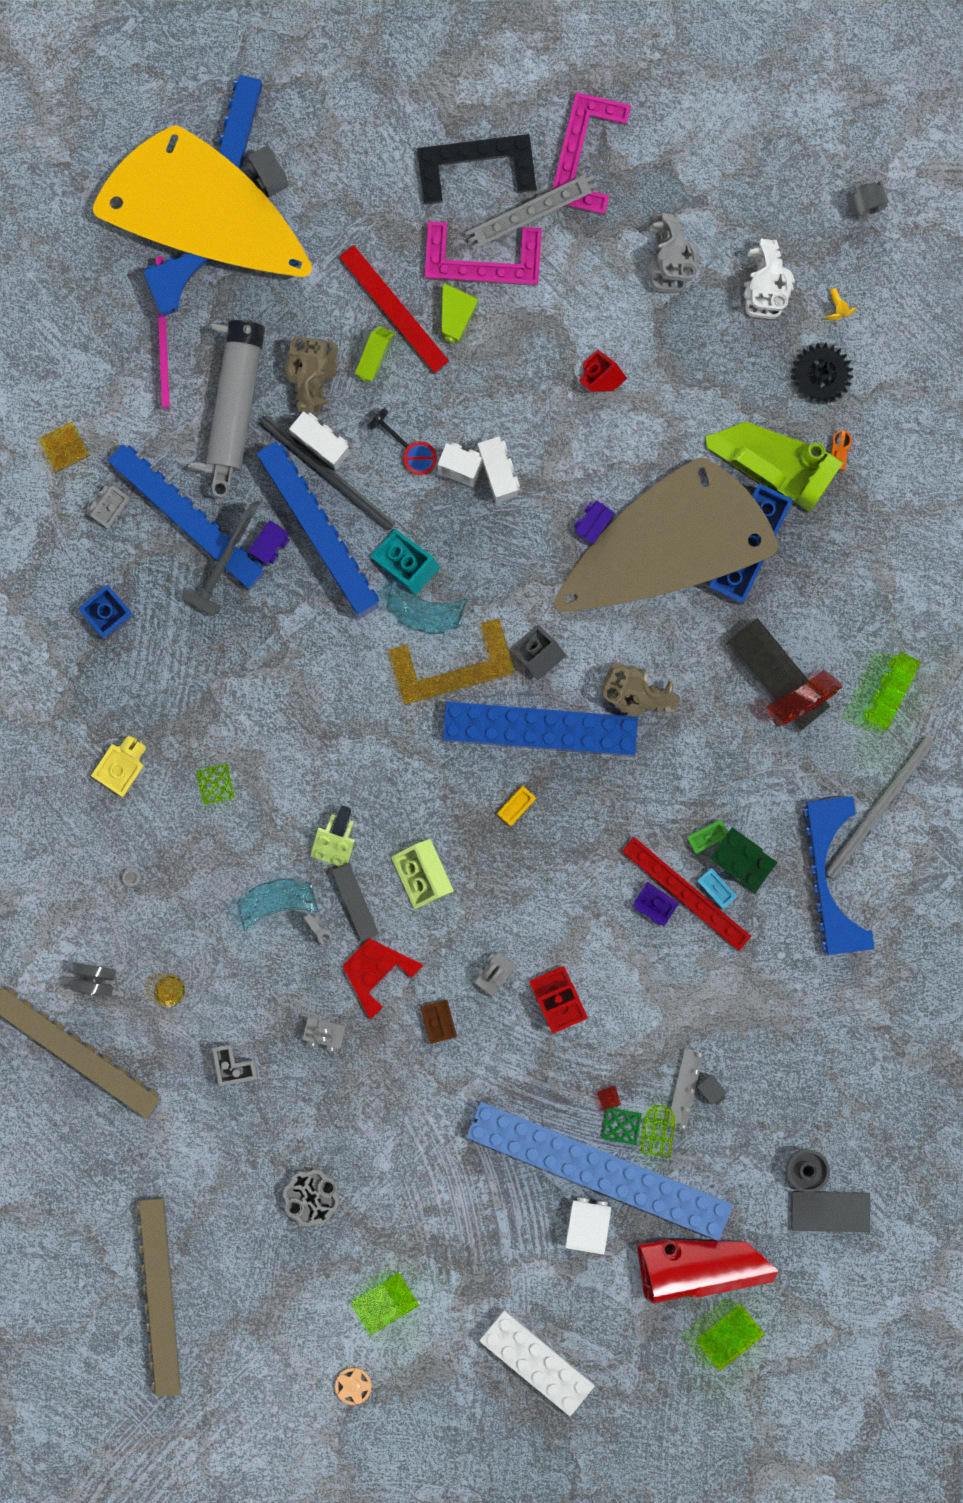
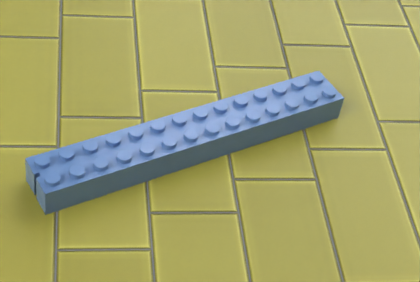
M480 1102L474 1117L478 1120L477 1122H472L466 1138L718 1241L720 1240L733 1204L489 1104Z

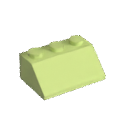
M431 839L417 843L391 857L414 910L454 891Z

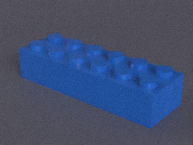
M758 484L752 497L764 512L776 537L793 499ZM758 534L750 535L748 538L749 545L752 547L759 546L761 537ZM764 560L713 579L708 589L743 605Z

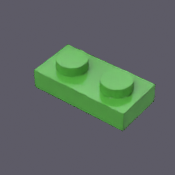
M720 819L688 836L687 839L695 854L722 841L728 831Z

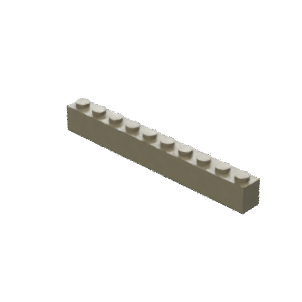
M2 988L0 991V1015L138 1114L146 1119L150 1117L161 1101L158 1097L160 1095L152 1088L147 1090L142 1086L144 1083L137 1077L130 1078L127 1075V1070L121 1066L116 1068L111 1064L112 1060L106 1055L99 1056L95 1053L96 1048L88 1043L85 1046L80 1042L81 1038L75 1033L71 1032V1034H68L64 1031L65 1026L58 1021L55 1023L48 1019L50 1016L44 1011L40 1010L37 1012L33 1009L34 1004L27 999L23 1001L19 999L16 991L8 988V990Z
M164 1198L140 1200L139 1205H136L137 1216H141V1224H138V1233L143 1239V1243L140 1244V1254L144 1255L145 1262L141 1264L142 1275H146L143 1290L144 1294L148 1296V1302H145V1312L149 1314L150 1319L147 1322V1333H151V1341H148L149 1353H153V1361H150L151 1373L154 1372L155 1380H152V1391L156 1392V1397L181 1394L165 1201Z

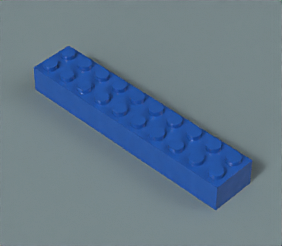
M275 441L259 451L257 456L358 618L361 619L379 608L378 602L380 600L374 589L370 590L368 588L370 584L364 573L359 574L358 569L360 568L354 557L349 558L347 555L349 549L343 540L339 542L337 539L339 537L337 530L333 524L329 526L327 523L329 521L328 516L323 508L319 510L317 507L319 503L313 492L308 493V484L303 476L298 477V468L293 460L288 461L287 458L289 456L282 444L278 445Z
M446 701L443 741L635 757L638 717Z

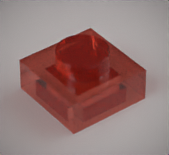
M615 1086L597 1091L603 1111L621 1106Z

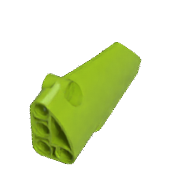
M747 421L705 436L707 449L761 485L793 499V502L808 512L812 511L843 464L842 461L825 452L824 446L820 443H812L810 445ZM811 451L816 452L819 456H813Z

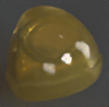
M174 974L163 975L157 981L154 988V998L163 1007L178 1005L185 995L184 982Z

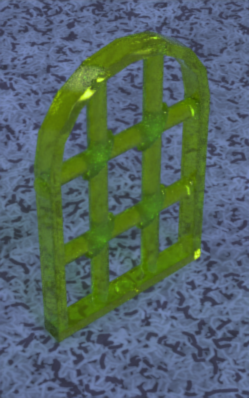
M656 1105L647 1112L644 1120L640 1153L671 1157L675 1115L669 1107ZM658 1107L665 1108L663 1121L657 1120ZM655 1109L653 1120L648 1119L651 1111ZM668 1111L671 1113L672 1122H667ZM647 1122L653 1123L652 1135L650 1134V1136H646ZM657 1124H663L662 1136L654 1137ZM667 1125L672 1126L670 1139L664 1138ZM645 1139H651L649 1152H644ZM655 1140L661 1141L659 1154L652 1153ZM665 1141L670 1142L668 1155L662 1154Z

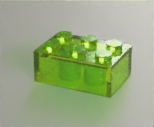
M739 1302L694 1339L717 1369L721 1371L766 1334Z

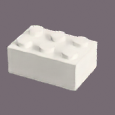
M303 411L289 428L291 436L336 471L350 454L348 442L341 436L335 437L332 433L333 430L327 425L321 426L317 421L318 418L312 413L306 414Z
M500 437L478 443V453L482 457V464L495 502L499 503L517 497L520 485L517 476L513 477L512 475L514 467L511 458L507 459L506 457L508 450L505 441H501Z
M446 443L438 462V473L474 488L482 469V457L476 451L469 450L467 452L462 450V446L456 443H451V445Z

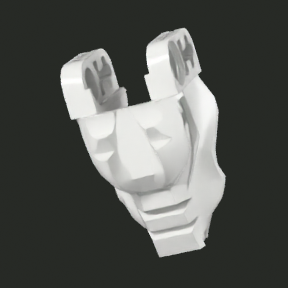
M760 239L757 248L750 249L747 254L748 257H755L757 262V272L750 274V277L753 279L744 283L746 287L744 291V298L746 299L745 310L751 317L776 319L787 306L788 298L791 296L790 292L794 290L792 284L795 283L794 276L789 269L782 267L777 240ZM753 305L755 308H757L756 312H753V309L750 308V306ZM768 310L778 311V313L771 314Z

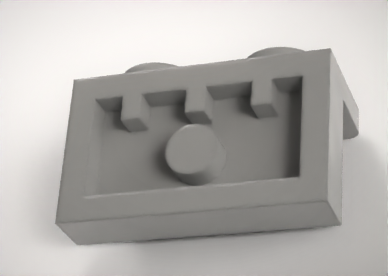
M106 483V485H102L98 490L99 495L96 499L88 504L86 514L104 527L109 528L130 497L114 485Z

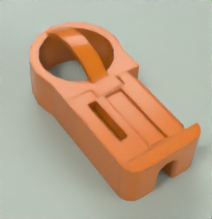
M844 430L836 432L832 439L831 455L843 462L839 469L840 471H845L847 468L844 466H846L847 455L852 442L851 435ZM839 434H841L840 446L835 442V438ZM846 435L849 439V442L847 446L843 447Z

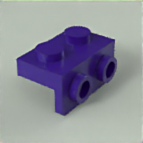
M647 882L632 906L638 913L645 914L651 918L653 923L665 926L679 905V902Z

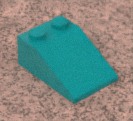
M394 529L370 556L371 559L415 596L441 568L433 556L397 529Z

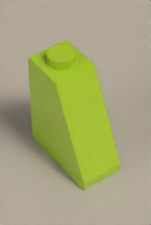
M445 283L442 294V336L449 343H460L479 304V299Z
M377 326L371 332L355 372L361 380L369 382L376 378L395 337V332L381 326Z

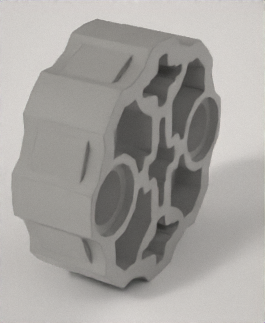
M317 1169L301 1171L295 1174L283 1191L286 1213L303 1226L309 1227L326 1223L331 1219V1216L340 1204L336 1181L326 1175L324 1171ZM298 1176L301 1178L308 1176V1179L304 1182L305 1186L302 1184L295 1186V1183L299 1180ZM311 1178H313L312 1186L314 1187L315 1191H313L311 1186L309 1185ZM324 1183H332L333 1191L331 1193H326L323 1190ZM294 1189H301L305 1197H302L300 1192H296ZM308 1192L317 1196L314 1199L317 1207L312 1201H307L309 1197ZM320 1198L323 1204H328L329 1207L322 1206L318 1199ZM295 1202L300 1205L298 1213L290 1211L291 1203ZM309 1204L314 1211L312 1214V1218L309 1217L311 1213V1210L308 1207ZM319 1209L321 1211L328 1210L327 1214H325L326 1219L323 1220L321 1217L315 1219Z

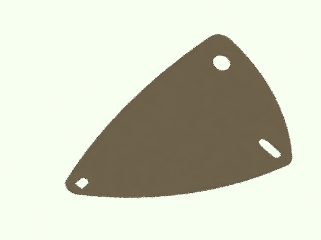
M697 458L646 491L602 532L594 545L590 546L572 570L556 596L554 605L558 611L568 612L617 605L670 593L722 577L772 557L778 550V542L767 517L746 488L715 463L706 458ZM699 467L705 468L709 480L707 487L701 484L698 474ZM752 534H758L761 537V543L757 547H752L748 543V538ZM571 594L578 596L576 601L566 604L564 596Z

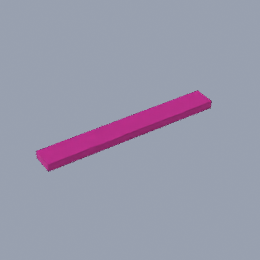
M156 256V265L164 264L163 257ZM158 313L162 410H169L166 316L160 318Z

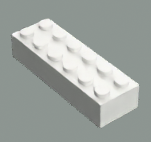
M505 1309L479 1340L569 1416L574 1413L595 1387L593 1382Z

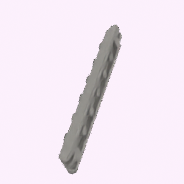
M583 175L465 232L466 236L474 234V237L468 239L469 243L475 240L478 242L471 246L474 250L592 193L591 189L598 186V184L595 182L589 185L588 182L595 179L594 176L586 178Z

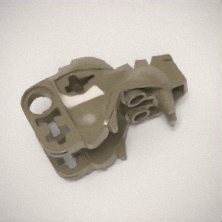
M295 337L290 344L284 372L286 378L295 384V392H299L295 395L296 400L299 401L296 403L298 412L304 411L305 413L318 414L321 406L330 402V400L323 399L322 383L338 375L336 373L338 368V347L332 341ZM299 340L303 341L301 351H298L296 348V343ZM329 344H330V348H332V352H329V353H328V352H327V347H329ZM309 345L315 346V349H309Z
M620 662L611 664L601 686L606 700L613 703L615 707H618L620 713L626 712L627 716L632 717L642 715L646 710L654 711L655 708L657 712H663V709L666 713L674 712L680 700V696L673 692L672 681H668L665 689H659L651 685L649 687L648 674H645L644 669L639 670L634 665L627 666ZM616 672H623L622 674H618L617 676L615 675ZM615 688L614 693L607 694L608 689ZM631 695L633 699H628V701H626L625 697H629Z

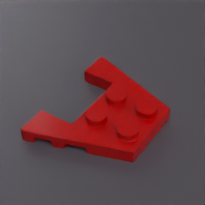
M369 938L343 965V968L368 1017L372 1019L383 1006L369 992L397 964L411 978L423 965Z

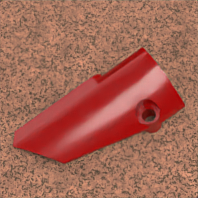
M662 1238L657 1242L641 1244L637 1247L643 1293L646 1300L652 1304L689 1296L693 1298L704 1297L771 1283L779 1272L746 1241H698ZM670 1244V1250L665 1252L666 1245Z

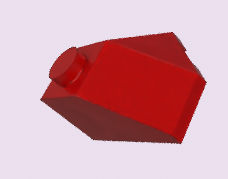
M597 350L584 361V374L580 377L579 382L590 392L614 391L621 386L627 377L617 363L600 350Z

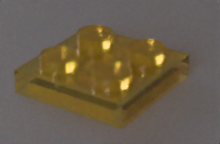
M73 421L38 438L56 473L90 456Z

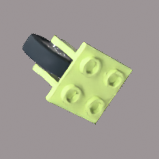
M341 806L338 815H331L326 830L318 828L310 857L339 867L349 863L355 840L349 838L354 821L349 820L351 808Z

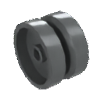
M74 963L73 973L82 976L84 980L72 979L70 990L81 991L82 994L112 996L113 986L102 983V981L114 980L116 975L115 969Z
M803 1149L793 1153L785 1167L789 1183L795 1189L805 1193L822 1189L830 1176V1166L826 1158L821 1153L810 1149ZM805 1167L810 1168L809 1174L803 1172Z

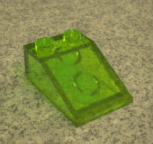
M400 1271L350 1302L370 1335L420 1306Z

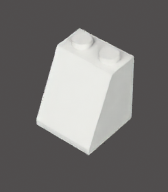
M577 1197V1200L572 1201L565 1248L604 1255L611 1206H607L608 1202L596 1200V1204L588 1203L589 1199Z

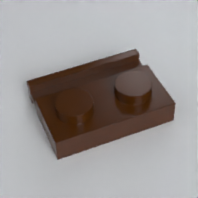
M448 1000L421 1006L430 1044L457 1037Z

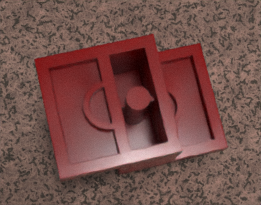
M565 966L529 981L552 1034L588 1019Z

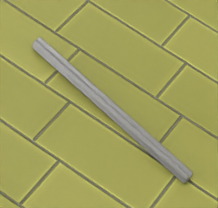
M926 737L827 869L825 874L828 877L835 878L934 745L932 739Z

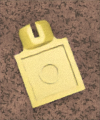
M127 736L119 747L112 744L91 776L124 797L145 766L141 763L140 757L144 753L146 746L142 742H137V739L131 736Z

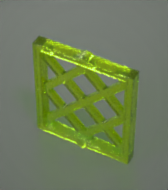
M228 764L196 771L204 805L235 798ZM217 768H224L221 774L215 772ZM204 771H211L208 777L202 775ZM225 771L227 772L228 779L223 777ZM213 773L219 776L216 782L210 780ZM201 777L206 779L203 785L201 782ZM221 778L227 781L224 787L218 785ZM208 781L214 784L211 790L205 788ZM228 784L230 785L231 792L226 790ZM216 786L222 789L219 795L213 793ZM204 790L209 792L206 798L204 795ZM224 791L230 794L229 797L221 798ZM211 794L217 797L213 801H208V798Z

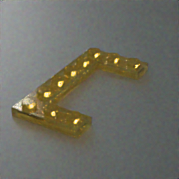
M500 619L481 623L491 658L490 661L420 681L417 680L408 645L390 649L389 652L404 704L408 705L515 674Z

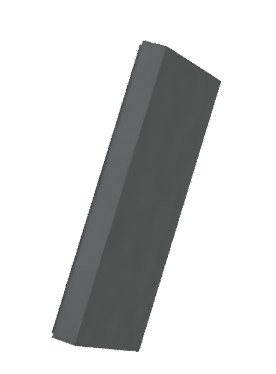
M792 1192V1231L870 1232V1193Z

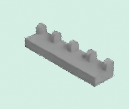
M684 1049L667 1122L669 1126L681 1129L687 1128L704 1055L702 1053Z

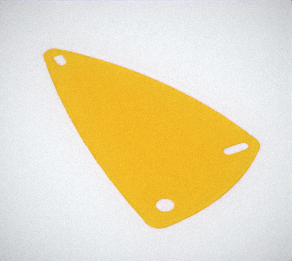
M180 126L168 127L133 150L112 172L93 205V212L98 218L147 239L191 254L241 267L298 277H306L312 271V265L295 234L264 193L225 156ZM176 134L178 140L172 153H167L166 148L172 135ZM113 197H120L123 200V205L119 209H113L110 206V200ZM295 259L303 263L299 269L290 266L289 261Z

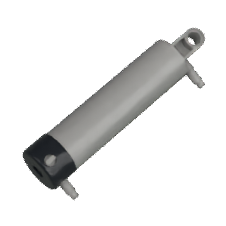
M230 320L227 326L212 324L211 327L212 330L226 333L225 349L206 463L189 462L188 467L212 474L210 493L215 499H222L228 494L232 471H241L260 352L263 346L265 327L261 324L245 320ZM221 485L224 488V494H217L215 486Z

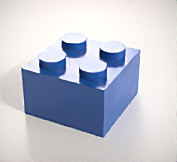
M108 584L78 608L104 640L134 617Z

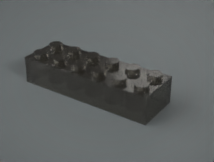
M758 618L727 642L726 645L798 733L830 708V705Z

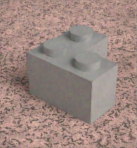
M233 1045L212 1048L219 1086L259 1079L256 1061L236 1063Z

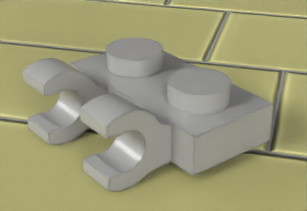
M309 913L304 917L322 945H326L323 941L325 935H328L332 940L334 939L331 932L321 928L323 923L316 914L313 916Z

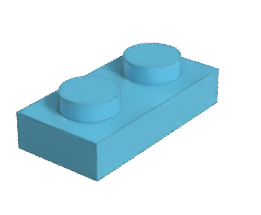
M712 868L697 881L722 909L737 897Z

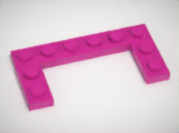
M576 92L552 190L575 179L589 118L594 117L627 125L631 105ZM592 191V193L565 206L605 215L609 195Z
M428 221L425 279L538 286L542 228L523 227L521 264L445 260L447 222Z

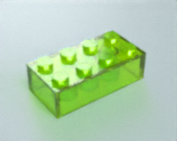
M903 652L892 656L887 666L890 670L883 674L879 682L882 686L880 689L877 688L870 700L873 704L866 708L862 716L865 719L864 725L882 734L888 730L921 661Z

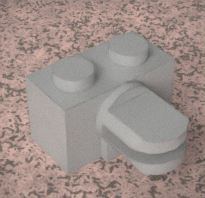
M499 952L496 955L492 953L486 961L488 966L484 970L480 968L474 976L476 979L474 983L491 997L495 995L516 968L513 963Z
M308 1017L303 1040L307 1041L306 1045L317 1047L318 1044L326 1045V1050L336 1052L337 1048L341 1049L346 1026Z

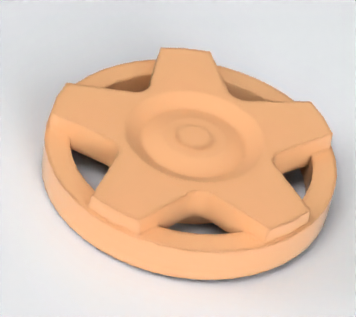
M348 1368L342 1371L336 1379V1394L346 1404H360L371 1393L372 1384L370 1377L359 1368ZM353 1371L351 1376L344 1375L347 1372ZM362 1374L366 1377L367 1381L361 1380ZM339 1382H340V1384L343 1386V1388L340 1390V1392H339V1389H338V1383H339ZM367 1391V1394L362 1398V1392ZM351 1397L353 1401H348L345 1398Z

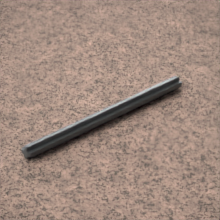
M265 415L261 419V425L389 531L395 525L394 521L270 417Z

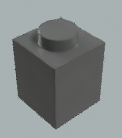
M713 1075L708 1076L696 1086L711 1105L714 1103L718 1105L725 1099L724 1095L727 1092Z

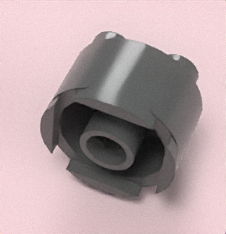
M881 181L877 184L874 182L856 189L855 193L851 194L849 192L846 194L852 214L856 216L857 220L868 216L872 210H874V213H877L888 207L889 201Z

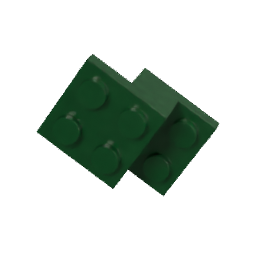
M733 827L709 858L723 868L726 874L754 894L777 864V861L765 854L761 847Z

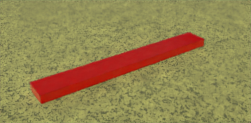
M354 245L339 256L341 261L434 374L449 363L447 357Z
M635 837L621 851L738 951L752 937Z

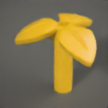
M833 288L830 290V294L836 307V313L825 316V319L835 321L840 320L842 316L847 318L857 308L849 309L848 304L840 299L837 289Z

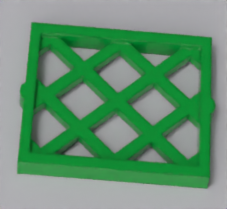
M607 1107L602 1139L636 1145L642 1113ZM613 1111H619L622 1113L616 1116V1114ZM611 1112L615 1118L608 1121V1114ZM626 1113L635 1114V1116L629 1118ZM625 1115L628 1121L622 1124L618 1118ZM638 1117V1125L635 1127L632 1120ZM617 1120L620 1126L614 1130L611 1123ZM630 1122L633 1129L627 1132L624 1126ZM609 1125L612 1132L606 1135V1126ZM620 1128L626 1133L621 1137L616 1133ZM635 1130L636 1138L633 1140L629 1134ZM614 1133L618 1139L610 1138L609 1136ZM628 1136V1138H629L631 1141H626V1140H621V1139H623L624 1137Z

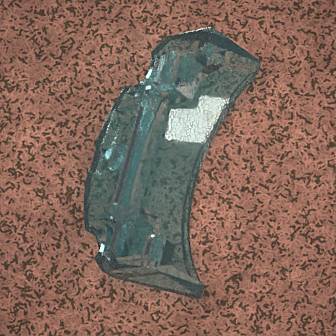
M394 580L388 593L386 608L390 613L393 612L399 618L398 621L410 629L427 634H442L445 630L452 628L455 630L460 627L468 599L464 598L453 603L428 602L412 595L398 581Z
M290 878L276 879L260 884L249 890V895L246 898L239 899L237 902L244 932L248 931L259 920L277 912L286 910L319 912L312 884L307 881L298 883L295 879Z

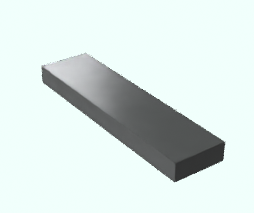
M348 863L331 870L361 941L378 935L379 932L350 864Z

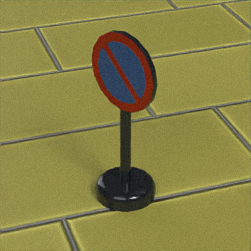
M384 407L366 427L374 430L380 424L406 448L403 461L407 470L415 475L428 474L436 465V451L427 442L417 441L410 445L407 444L383 421L388 415V410Z

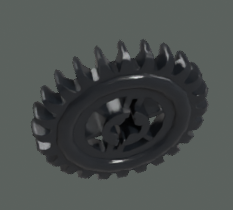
M818 342L816 349L809 345V352L803 348L804 356L797 354L799 361H793L797 368L791 369L796 375L792 376L791 379L797 380L793 386L800 387L797 393L804 392L803 399L810 396V402L816 399L817 404H820L821 400L828 404V399L835 402V396L842 398L841 392H848L844 386L852 385L847 380L853 379L854 376L848 374L853 371V368L847 367L851 360L844 361L847 354L840 355L841 348L835 352L834 344L828 349L826 342L823 348L820 347ZM823 360V363L818 365L815 363L816 361ZM825 363H827L825 367V374L824 376H822L819 385H817L820 378V371L824 368ZM813 364L815 367L814 373L808 374L809 368ZM829 364H832L835 370H831ZM836 373L835 380L831 383L829 378L831 374ZM814 376L815 384L810 381L809 377ZM827 382L829 384L827 387H821L822 383Z

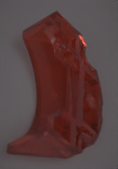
M824 669L801 687L765 708L776 727H779L819 706L835 695L843 686L841 682Z

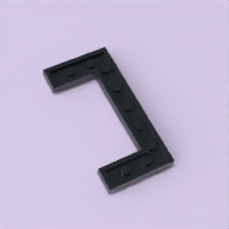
M529 134L417 148L424 205L443 203L438 166L513 157L518 193L537 191Z

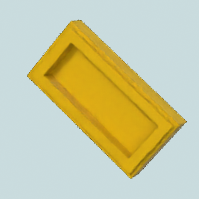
M522 785L500 809L497 815L511 827L537 798Z

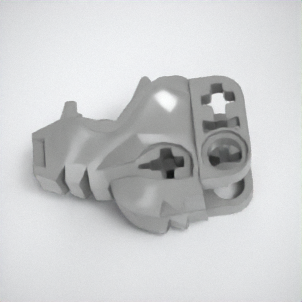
M662 213L657 222L653 223L652 227L649 228V232L656 234L657 248L659 249L657 255L646 260L648 263L647 270L650 273V285L655 291L680 293L686 287L687 281H691L697 274L699 250L693 242L685 239V234L681 232L683 228L679 224L681 221L677 214ZM660 279V282L665 283H662V285L660 286L659 283L656 282V280ZM673 280H679L682 287H676L673 284Z

